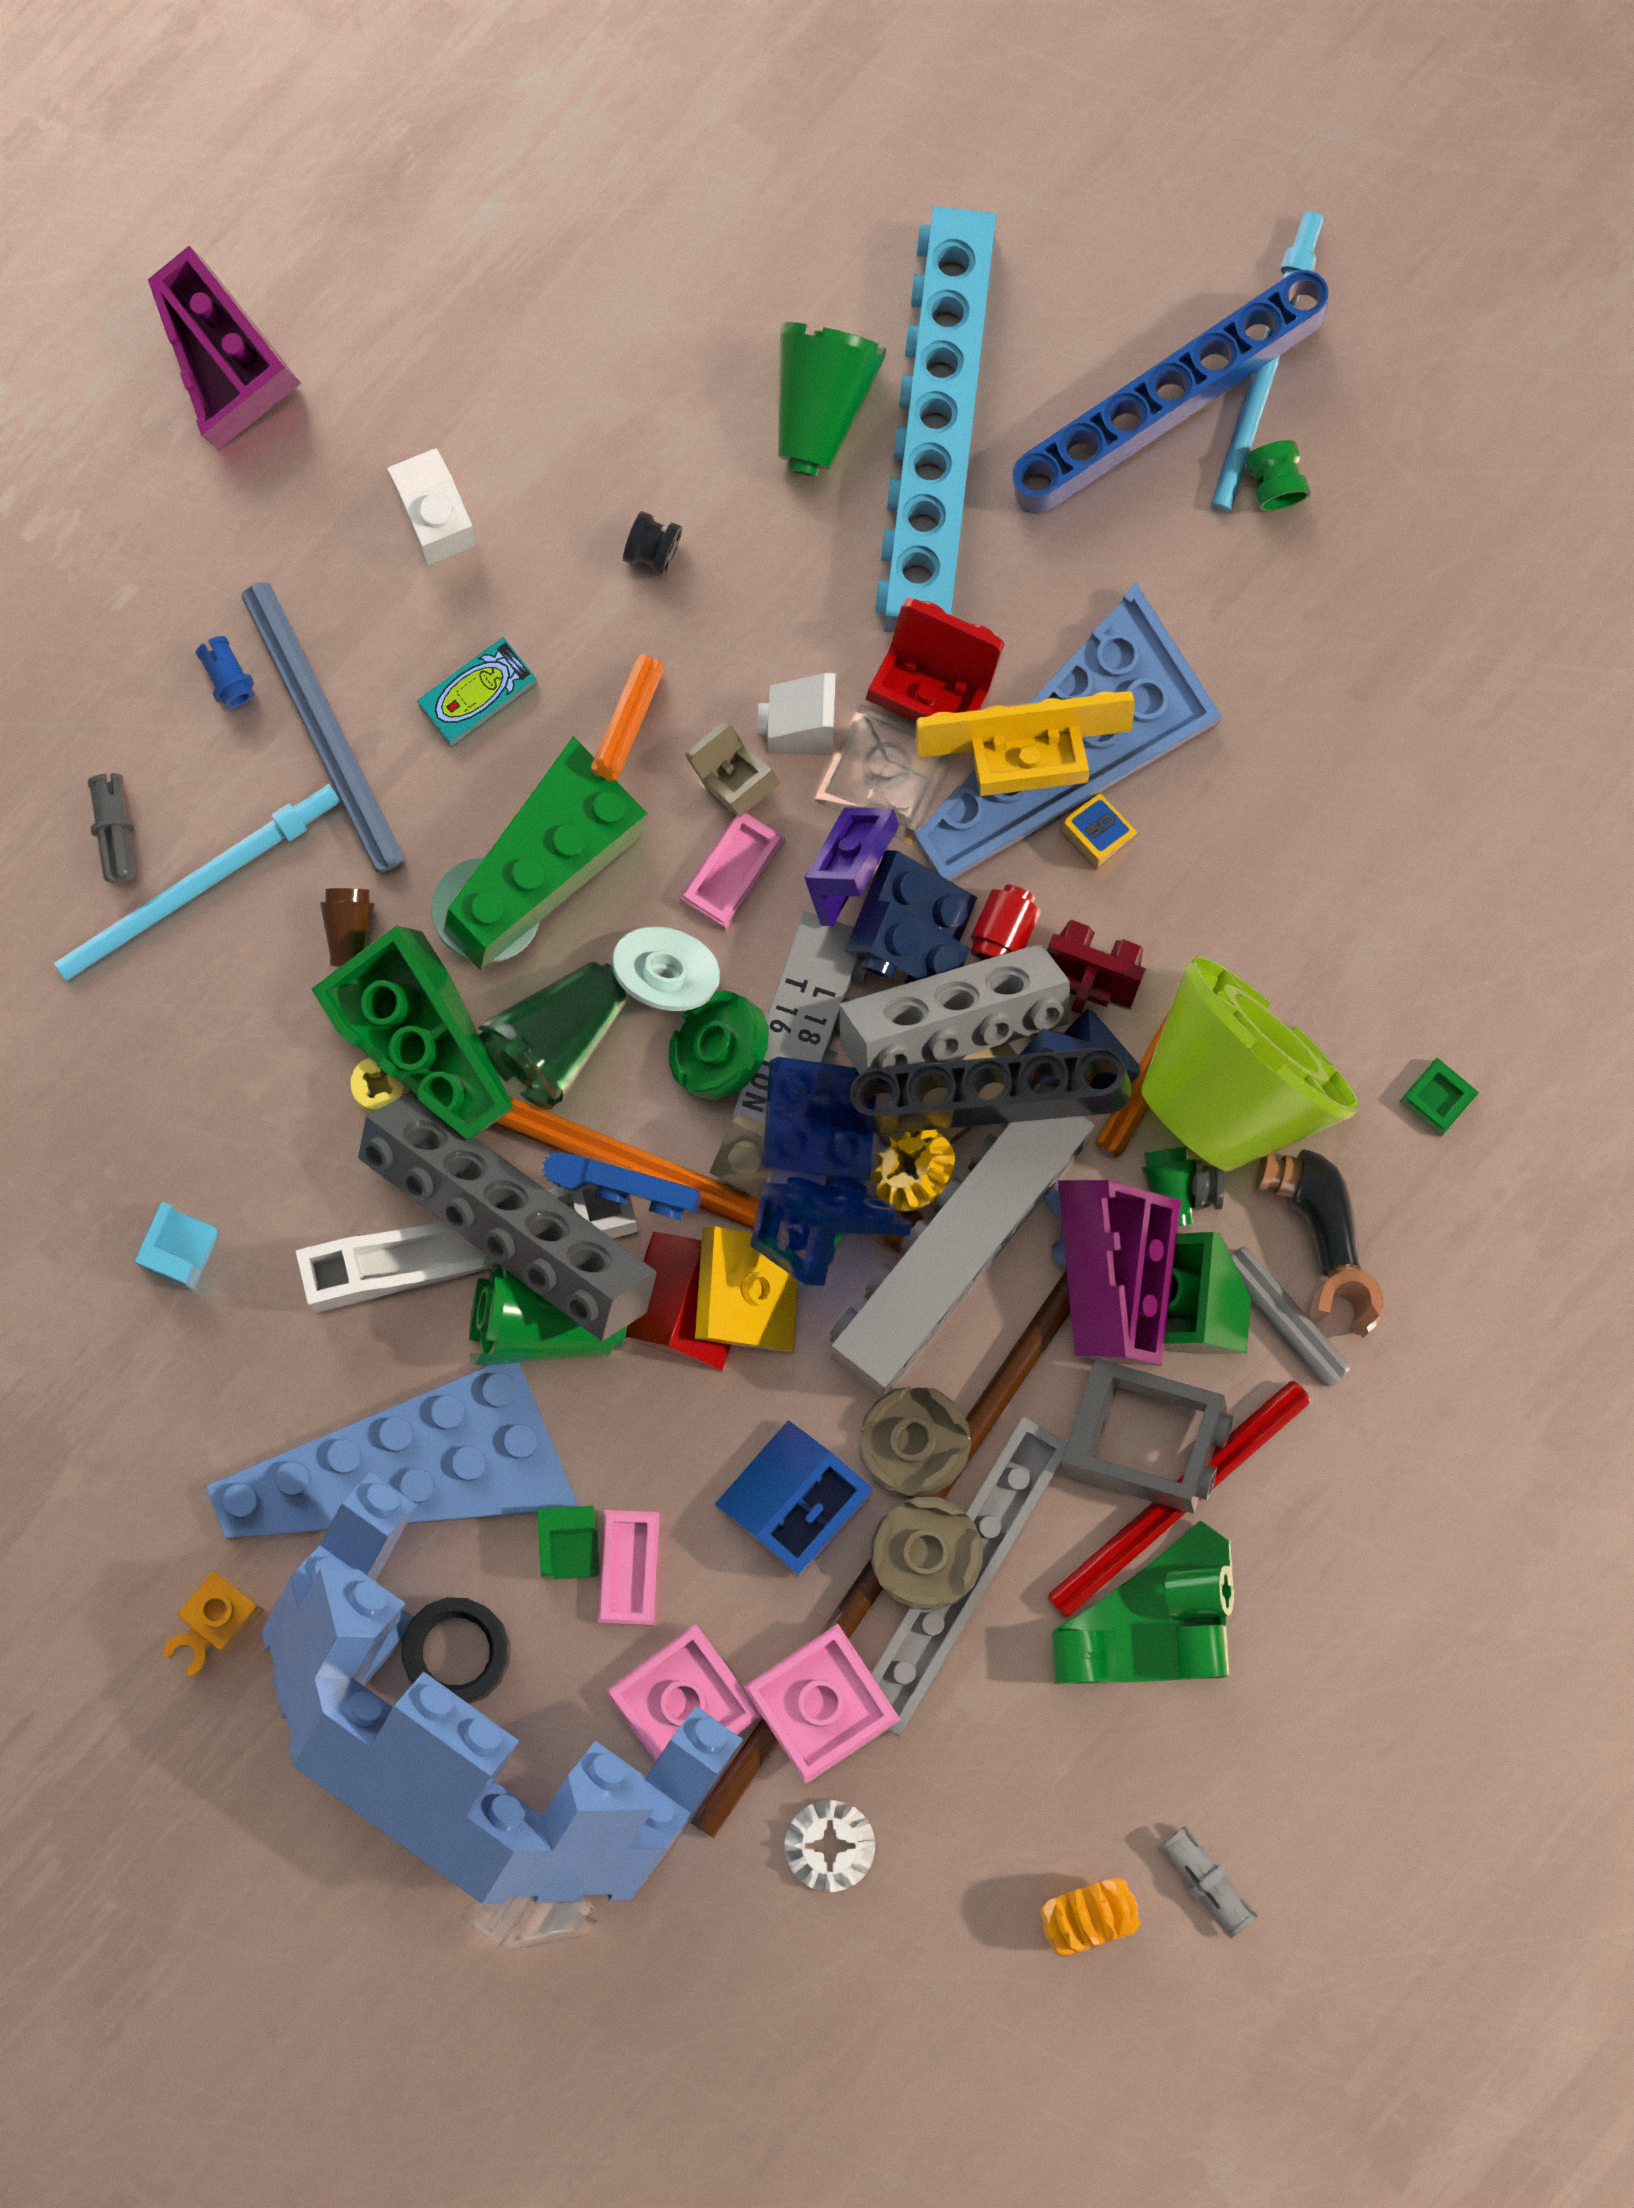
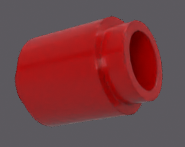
M1006 884L1003 890L992 889L970 938L974 944L970 953L975 958L983 961L1026 948L1041 913V910L1033 904L1035 896L1020 887Z

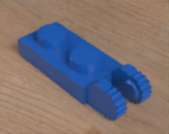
M558 1151L555 1154L550 1153V1156L545 1157L546 1161L542 1163L544 1164L542 1169L545 1172L544 1177H547L549 1182L552 1181L553 1184H557L558 1187L561 1186L568 1190L577 1191L588 1184L597 1186L595 1197L627 1205L631 1195L651 1201L649 1212L680 1221L683 1211L697 1214L702 1198L700 1191L696 1188L571 1153L565 1155L564 1151L562 1153Z

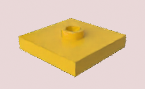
M717 1226L702 1227L695 1339L776 1352L794 1351L800 1241Z

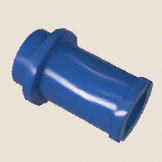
M224 636L209 639L208 642L213 649L212 651H209L206 645L202 643L195 653L204 665L215 687L213 696L216 702L223 703L226 709H233L250 701L254 696L252 690L254 681L251 675L243 673L229 646L228 639Z

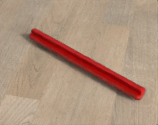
M1294 1380L1289 1381L1230 1433L1224 1448L1215 1447L1210 1466L1217 1468L1213 1489L1310 1404L1311 1399L1300 1384ZM1184 1475L1181 1476L1176 1482L1182 1483ZM1152 1502L1049 1593L1048 1600L1062 1616H1070L1187 1512Z

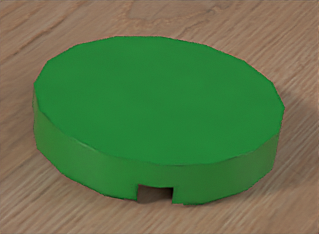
M730 991L715 992L704 1005L687 1010L683 1014L682 1018L686 1019V1021L682 1025L680 1032L674 1030L669 1043V1065L674 1079L693 1095L709 1100L731 1097L748 1085L761 1068L768 1049L769 1027L764 1013L751 1000Z

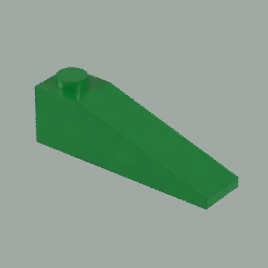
M397 925L311 989L339 1035L351 1045L358 1046L378 1063L377 1066L390 1077H395L418 1096L420 1102L466 1140H472L514 1109L449 973L422 931Z

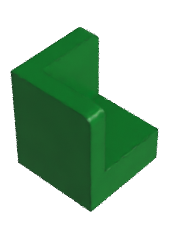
M594 1505L537 1509L541 1578L543 1580L597 1577L600 1571L597 1516Z

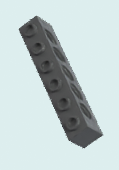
M412 1091L366 1116L358 1159L600 1341H604L646 1314L657 1271L474 1137L472 1140H466L420 1102L418 1096Z

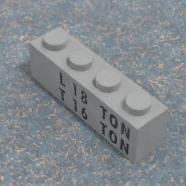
M807 911L803 912L766 1018L769 1027L766 1055L759 1071L748 1085L741 1089L732 1115V1119H734L739 1112H742L789 1137L786 1143L796 1146L800 1132L810 1135L820 1107L819 1103L811 1101L818 1081L828 1084L837 1059L838 1052L829 1050L835 1031H840L839 1004L850 1001V999H847L853 979L863 982L867 973L861 968L863 960L845 951L854 927L837 921L832 927L821 926L818 916Z

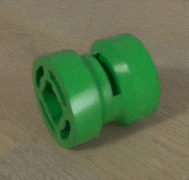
M1283 440L1260 446L1246 455L1245 460L1248 471L1260 484L1255 491L1260 510L1275 511L1285 509L1303 502L1311 495L1307 478L1299 473L1297 465L1301 457L1295 441Z

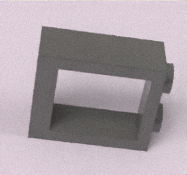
M1095 1358L1061 1462L1065 1475L1194 1514L1199 1498L1208 1500L1214 1486L1217 1468L1210 1466L1215 1447L1224 1448L1231 1432L1233 1415L1226 1414L1225 1395ZM1118 1387L1204 1412L1182 1483L1095 1458Z

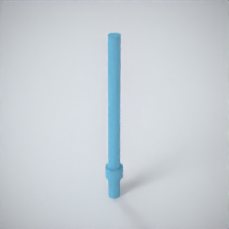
M1313 211L1304 212L1294 245L1287 248L1280 268L1281 273L1284 274L1283 279L1299 270H1314L1317 257L1313 252L1324 221V217L1321 214ZM1300 295L1290 301L1295 308ZM1268 326L1264 339L1269 338L1273 334V331ZM1281 355L1254 372L1251 376L1211 501V507L1218 511L1231 512L1246 465L1245 457L1251 450Z
M328 784L294 807L288 803L271 815L274 820L54 963L65 981H68L283 839L287 838L290 842L306 832V824L341 802L330 784Z

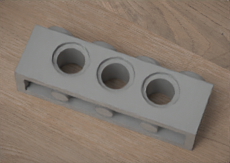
M1041 943L840 1003L841 1047L859 1074L873 1068L953 1060L1040 1033L1043 1029L1050 1030L1069 1024L1070 981Z

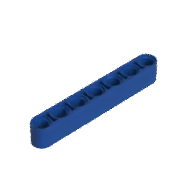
M1299 270L1288 275L1023 454L1016 461L1013 468V484L1018 503L1025 510L1032 513H1045L1055 508L1318 330L1327 316L1328 286L1325 280L1318 273L1310 270ZM1298 295H1308L1313 297L1317 304L1309 310H1300L1295 308L1290 301ZM1260 324L1268 326L1273 331V334L1264 340L1252 339L1245 332L1249 327ZM1211 354H1219L1224 356L1229 361V364L1220 370H1210L1203 366L1201 361ZM1175 384L1180 386L1185 393L1176 400H1165L1157 394V391L1164 385ZM1122 414H1132L1140 420V424L1136 428L1126 431L1117 429L1112 423ZM1078 444H1088L1096 450V453L1085 461L1075 460L1068 455L1069 450ZM1041 473L1047 475L1052 480L1051 484L1041 491H1033L1023 485L1025 480L1033 474Z

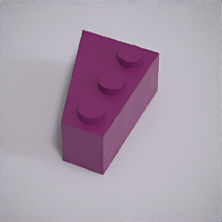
M190 246L186 247L148 279L166 335L177 357L184 387L189 392L201 436L216 449L220 450L301 384L210 266Z

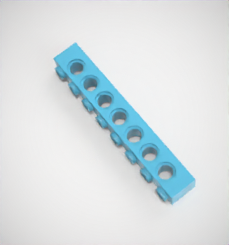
M933 206L931 225L920 224L917 256L927 257L925 275L914 274L911 306L921 307L919 326L908 325L905 357L915 358L913 376H902L899 402L900 408H909L907 427H896L893 458L903 459L901 478L891 477L887 505L888 510H897L895 529L885 528L881 561L891 562L889 581H878L875 612L885 613L884 631H895L900 608L906 598L935 603L945 613L951 615L996 213ZM947 262H956L961 264L966 271L959 276L953 277L945 275L939 268ZM950 312L955 314L960 319V322L952 327H943L937 324L933 318L939 313ZM943 362L949 364L955 372L949 377L938 378L930 374L927 368L934 363ZM929 413H940L948 419L949 423L943 428L932 429L924 425L921 419ZM931 463L940 467L943 475L935 480H925L919 477L915 470L920 465ZM925 514L933 517L938 525L931 531L920 532L915 530L909 521L914 516ZM918 565L928 569L932 577L924 583L916 584L908 581L904 577L903 572L911 566Z

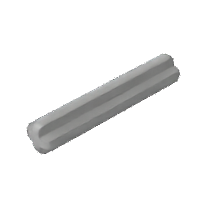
M1246 1247L1239 1248L1231 1257L1249 1292L1251 1301L1321 1382L1328 1387L1334 1385L1350 1369L1349 1364L1252 1252Z

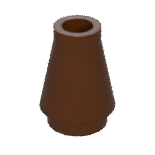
M325 889V902H320L330 952V966L341 967L365 949L375 905L374 903H369L368 889Z

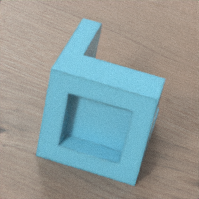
M161 1202L134 1262L145 1271L194 1290L219 1232L214 1226L180 1213L172 1205Z

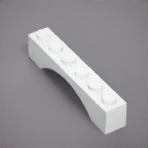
M588 1184L577 1191L568 1190L561 1186L547 1190L611 1238L639 1232L630 1196L627 1205L595 1197L597 1186ZM442 1221L406 1229L352 1236L295 1250L307 1302L315 1313L493 1268V1266L483 1265L487 1256L485 1253Z

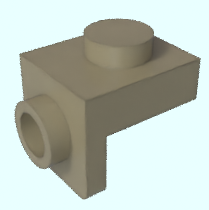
M726 721L720 723L686 752V758L705 788L739 818L781 784L774 771L744 746L734 728Z
M739 1112L728 1129L709 1173L724 1180L730 1188L746 1192L758 1198L774 1177L778 1168L776 1163L789 1137Z

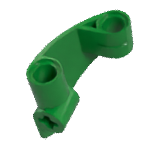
M1200 1520L1166 1551L1124 1584L1081 1614L1054 1629L1051 1633L1054 1684L1126 1683L1230 1677L1226 1617L1231 1615L1234 1603L1231 1541Z

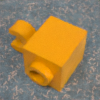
M212 1571L177 1614L178 1617L192 1628L187 1634H180L171 1638L166 1643L162 1654L171 1659L181 1647H191L195 1658L185 1673L190 1677H195L205 1669L208 1663V1649L212 1644L220 1651L230 1654L265 1609L222 1574Z

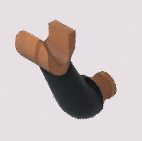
M1306 1149L1301 1150L1297 1158L1284 1155L1281 1160H1277L1275 1152L1262 1157L1256 1177V1189L1266 1191L1269 1186L1274 1187L1275 1194L1287 1197L1288 1208L1296 1209L1307 1219L1317 1250L1321 1272L1329 1278L1315 1292L1311 1301L1308 1318L1321 1321L1330 1313L1334 1294L1347 1298L1354 1308V1319L1350 1324L1356 1335L1359 1334L1362 1338L1365 1337L1377 1326L1383 1308V1293L1379 1283L1370 1274L1360 1270L1362 1266L1353 1205L1347 1183L1338 1167L1323 1155Z

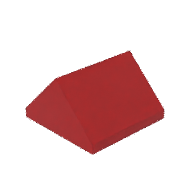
M653 1231L643 1262L657 1271L646 1314L627 1325L625 1339L723 1371L732 1344L695 1339L702 1240Z

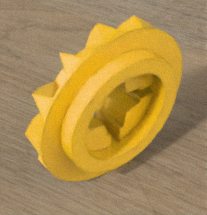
M935 1130L905 1132L901 1137L889 1136L890 1146L884 1153L875 1154L878 1166L877 1169L869 1174L876 1185L875 1194L887 1206L898 1211H914L931 1204L950 1182L954 1172L955 1155L950 1142ZM908 1157L916 1160V1173L919 1176L917 1180L912 1175L909 1176L905 1173L907 1169L904 1163Z

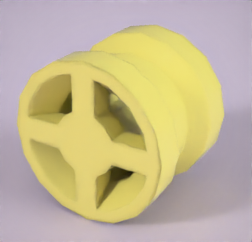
M371 1057L357 1065L350 1079L352 1094L359 1106L367 1114H371L409 1093V1089L404 1084L377 1066L378 1063ZM384 1073H385V1076H384L383 1079H377V1080H375V1081L373 1080V1079H375V1078H377V1077H382V1076L384 1075Z

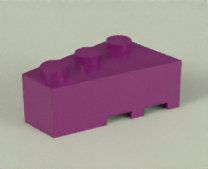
M1058 1180L1075 1356L1092 1360L1098 1358L1115 1364L1162 1366L1181 1200L1110 1180Z

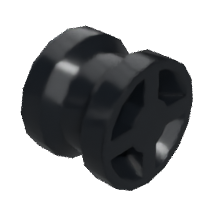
M640 511L629 533L623 553V561L633 565L643 562L650 565L654 573L665 576L676 554L683 526L673 522L666 525L655 522L653 515Z

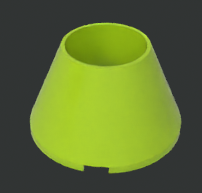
M1196 956L1186 965L1141 1087V1093L1146 1103L1163 1124L1205 1161L1220 1170L1230 1172L1350 1119L1358 1111L1356 1107L1359 1105V1101L1348 1082L1325 1054L1296 1025L1290 1030L1279 1018L1269 1011L1267 1007L1271 1002L1252 986L1217 962L1204 956Z

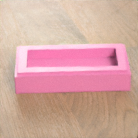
M747 813L740 818L735 814L679 897L680 902L726 931L785 843V837Z
M603 1510L597 1623L654 1626L659 1512Z

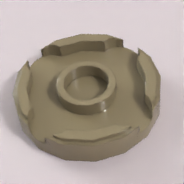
M910 1386L897 1388L886 1394L884 1398L878 1399L864 1417L860 1430L862 1432L860 1439L861 1447L859 1445L860 1458L870 1476L890 1493L909 1498L934 1495L952 1484L966 1466L971 1448L969 1424L959 1407L939 1390L925 1387V1389L920 1387L911 1388Z
M915 1497L905 1501L904 1504L898 1505L892 1511L890 1510L880 1520L871 1540V1564L879 1584L895 1601L915 1610H939L957 1603L974 1587L983 1567V1543L975 1523L958 1505L939 1497Z

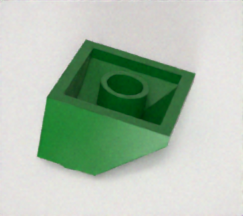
M1216 1232L1177 1233L1164 1350L1198 1354L1247 1353L1251 1297L1221 1234Z

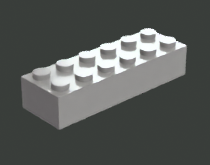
M1041 1084L1035 1093L1046 1095L1052 1093V1091ZM1084 1116L1003 1123L1002 1127L1005 1130L998 1139L989 1133L969 1159L971 1163L967 1168L971 1172L962 1182L955 1176L936 1199L935 1203L937 1205L933 1211L937 1215L929 1225L919 1220L900 1244L902 1249L899 1252L902 1258L897 1265L891 1268L885 1263L870 1280L865 1288L867 1292L864 1296L868 1301L860 1311L857 1312L852 1307H849L830 1331L832 1336L829 1339L833 1343L831 1346V1359L878 1397L884 1398L1042 1202L1043 1198L1086 1147L1095 1125Z

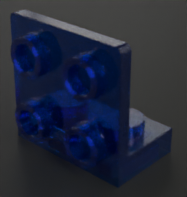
M775 1057L770 1060L762 1165L765 1168L826 1176V1186L842 1188L870 1180L873 1131L869 1130L861 1121L851 1101V1085L856 1077L860 1075L855 1067L784 1057ZM876 1095L868 1103L867 1108L870 1110H875Z
M789 1177L786 1184H763L750 1246L806 1286H824L828 1267L835 1254L834 1241L836 1233L909 1236L913 1224L895 1212L896 1206L892 1203L875 1199L866 1193L867 1187L859 1182L837 1179L834 1182V1186L820 1185L806 1178Z

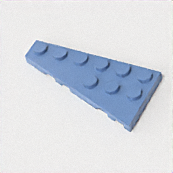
M1136 582L1109 616L1100 622L1088 640L1070 660L1066 661L1031 702L1038 703L1049 698L1063 700L1087 697L1104 691L1114 693L1131 691L1135 701L1132 730L1082 737L1089 767L1088 783L980 796L974 769L915 835L916 843L935 873L949 881L957 878L1220 722L1221 714Z
M519 1363L487 1366L205 1486L224 1535L229 1540L326 1531L341 1503L370 1472L417 1505L406 1525L468 1520L491 1516L526 1515L537 1513V1509L579 1506Z

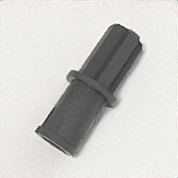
M104 773L88 779L95 823L90 829L91 834L98 839L104 880L118 884L133 880L136 874L130 832L134 830V821L127 818L122 785L123 776L111 773V781L107 782V775Z

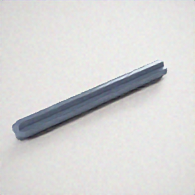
M256 583L242 593V600L376 872L392 870L403 862V854L269 583Z

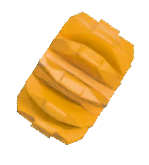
M1119 1878L1108 1879L1050 1899L1040 1910L1044 1922L1042 1927L1047 1941L1051 1942L1054 1953L1063 1957L1090 1950L1132 1935L1141 1925L1137 1913L1139 1908L1134 1893L1131 1894L1126 1880Z

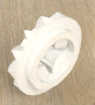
M836 1800L819 1801L801 1810L790 1823L785 1838L786 1859L794 1875L808 1887L823 1892L842 1891L858 1883L870 1869L875 1854L874 1833L868 1820L855 1807ZM827 1820H833V1829L836 1830L837 1839L846 1840V1843H855V1849H846V1852L837 1853L836 1862L833 1863V1872H827V1863L824 1862L823 1853L814 1852V1849H805V1843H814V1840L823 1839L824 1830L827 1829Z

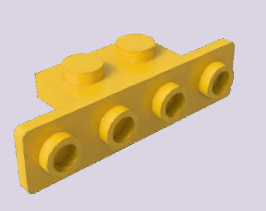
M1104 691L1087 697L1063 700L1049 698L1038 703L1016 706L994 705L984 710L960 713H935L916 720L917 756L924 758L971 752L980 796L1088 783L1089 767L1082 737L1131 731L1135 707L1134 696L1131 691L1119 693Z

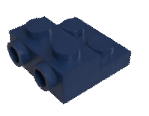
M886 850L845 951L863 960L861 968L864 971L886 980L895 978L904 984L963 967L970 947L961 943L960 940L978 897L896 850Z

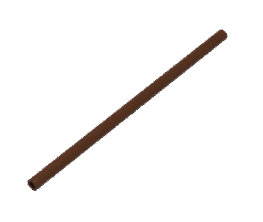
M1065 1270L966 1416L965 1419L969 1424L971 1448L966 1466L1070 1314L1067 1270ZM961 1473L949 1486L945 1487L944 1489H942L934 1495L923 1497H939L945 1499V1497L947 1496V1494L949 1493V1491L951 1490V1488L953 1487ZM871 1558L818 1636L839 1624L847 1638H851L884 1589L879 1584L871 1564ZM763 1717L691 1822V1824L715 1839L779 1744V1741Z

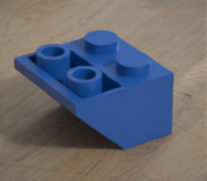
M788 1420L717 1500L715 1506L799 1579L871 1497L873 1488L831 1451Z

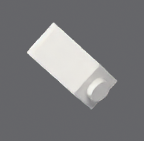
M437 448L387 468L428 566L478 546L472 523L455 483Z
M823 673L770 686L769 703L758 704L757 735L768 736V753L833 755L836 673Z

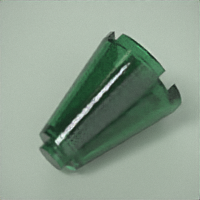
M589 962L485 1020L478 1028V1030L482 1031L479 1037L498 1074L506 1082L515 1076L527 1087L520 1093L521 1096L539 1108L552 1110L563 1100L628 1001L627 994L616 980L612 965L608 963L600 965L596 962Z

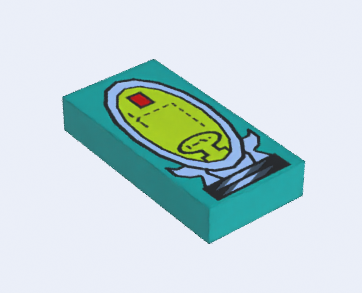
M502 637L419 698L417 702L448 744L453 746L535 685L537 680L507 640Z

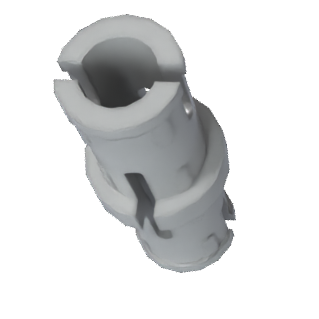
M1186 1825L1157 1848L1189 1885L1188 1894L1194 1901L1198 1898L1227 1932L1229 1938L1237 1935L1258 1917V1914L1253 1911L1227 1879L1226 1875L1229 1871L1222 1863L1219 1865L1215 1864L1189 1832Z

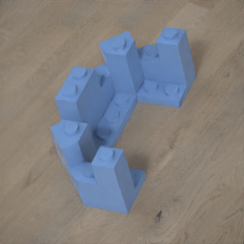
M370 1472L341 1503L320 1545L290 1576L261 1631L266 1652L272 1653L276 1672L272 1679L282 1719H287L292 1737L289 1750L293 1767L481 1904H505L508 1897L532 1896L535 1903L580 1902L584 1895H608L609 1901L632 1900L682 1833L743 1739L696 1706L670 1739L645 1779L643 1774L595 1740L568 1774L543 1816L495 1782L519 1742L514 1736L424 1671L393 1707L364 1686L402 1643L407 1627L414 1617L403 1609L405 1602L378 1584L376 1580L417 1505Z

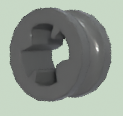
M1195 1159L1193 1209H1201L1202 1205L1209 1203L1213 1205L1214 1210H1221L1224 1199V1171L1213 1165L1206 1166L1202 1160Z

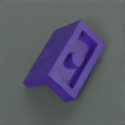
M844 807L804 877L821 926L832 927L850 896H861L899 827L894 809Z

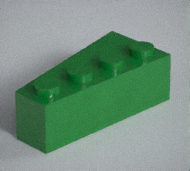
M574 736L448 907L443 932L480 971L641 837L648 813L616 780L607 781L603 776H595L591 768L594 757Z

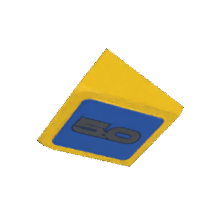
M1101 793L1062 821L1060 831L1096 869L1137 834V831Z

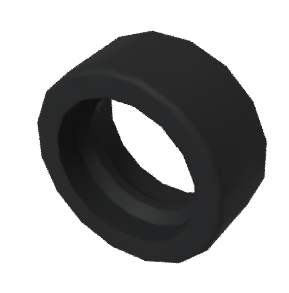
M446 1597L426 1605L411 1619L402 1638L401 1660L408 1679L412 1684L424 1671L465 1702L471 1704L486 1698L501 1684L510 1664V1641L503 1623L488 1607L469 1598ZM450 1618H464L476 1623L485 1633L489 1643V1660L484 1671L473 1681L462 1685H448L437 1680L428 1671L423 1659V1646L428 1633L438 1623Z

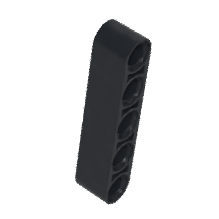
M1097 1047L873 1068L864 1071L856 1077L851 1085L850 1097L861 1121L869 1130L880 1134L1109 1114L1119 1111L1127 1104L1131 1097L1132 1086L1122 1058L1109 1048ZM1110 1072L1117 1075L1115 1082L1108 1088L1094 1089L1090 1087L1093 1078L1100 1073ZM1052 1077L1060 1080L1059 1086L1052 1093L1043 1095L1034 1092L1037 1083L1042 1079ZM995 1082L1004 1085L1001 1094L996 1098L985 1100L978 1097L981 1089L987 1084ZM935 1088H945L948 1090L946 1097L940 1103L934 1105L923 1103V1098L930 1090ZM880 1093L892 1094L891 1101L884 1108L879 1110L867 1108L869 1101L875 1095Z

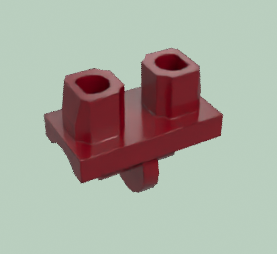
M1075 920L1068 921L1059 935L1053 933L1046 951L1070 981L1069 994L1076 996L1071 1008L1072 1012L1081 1015L1086 1001L1106 1008L1109 1001L1131 1009L1146 968L1141 967L1142 946L1122 939L1115 941L1110 955L1090 947L1095 932L1090 926Z

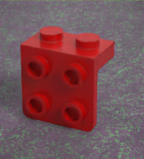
M906 598L900 608L891 646L868 688L865 700L915 723L918 718L928 717L939 712L960 713L981 710L989 696L1005 644L1001 638L983 625L969 624L947 614L935 603Z

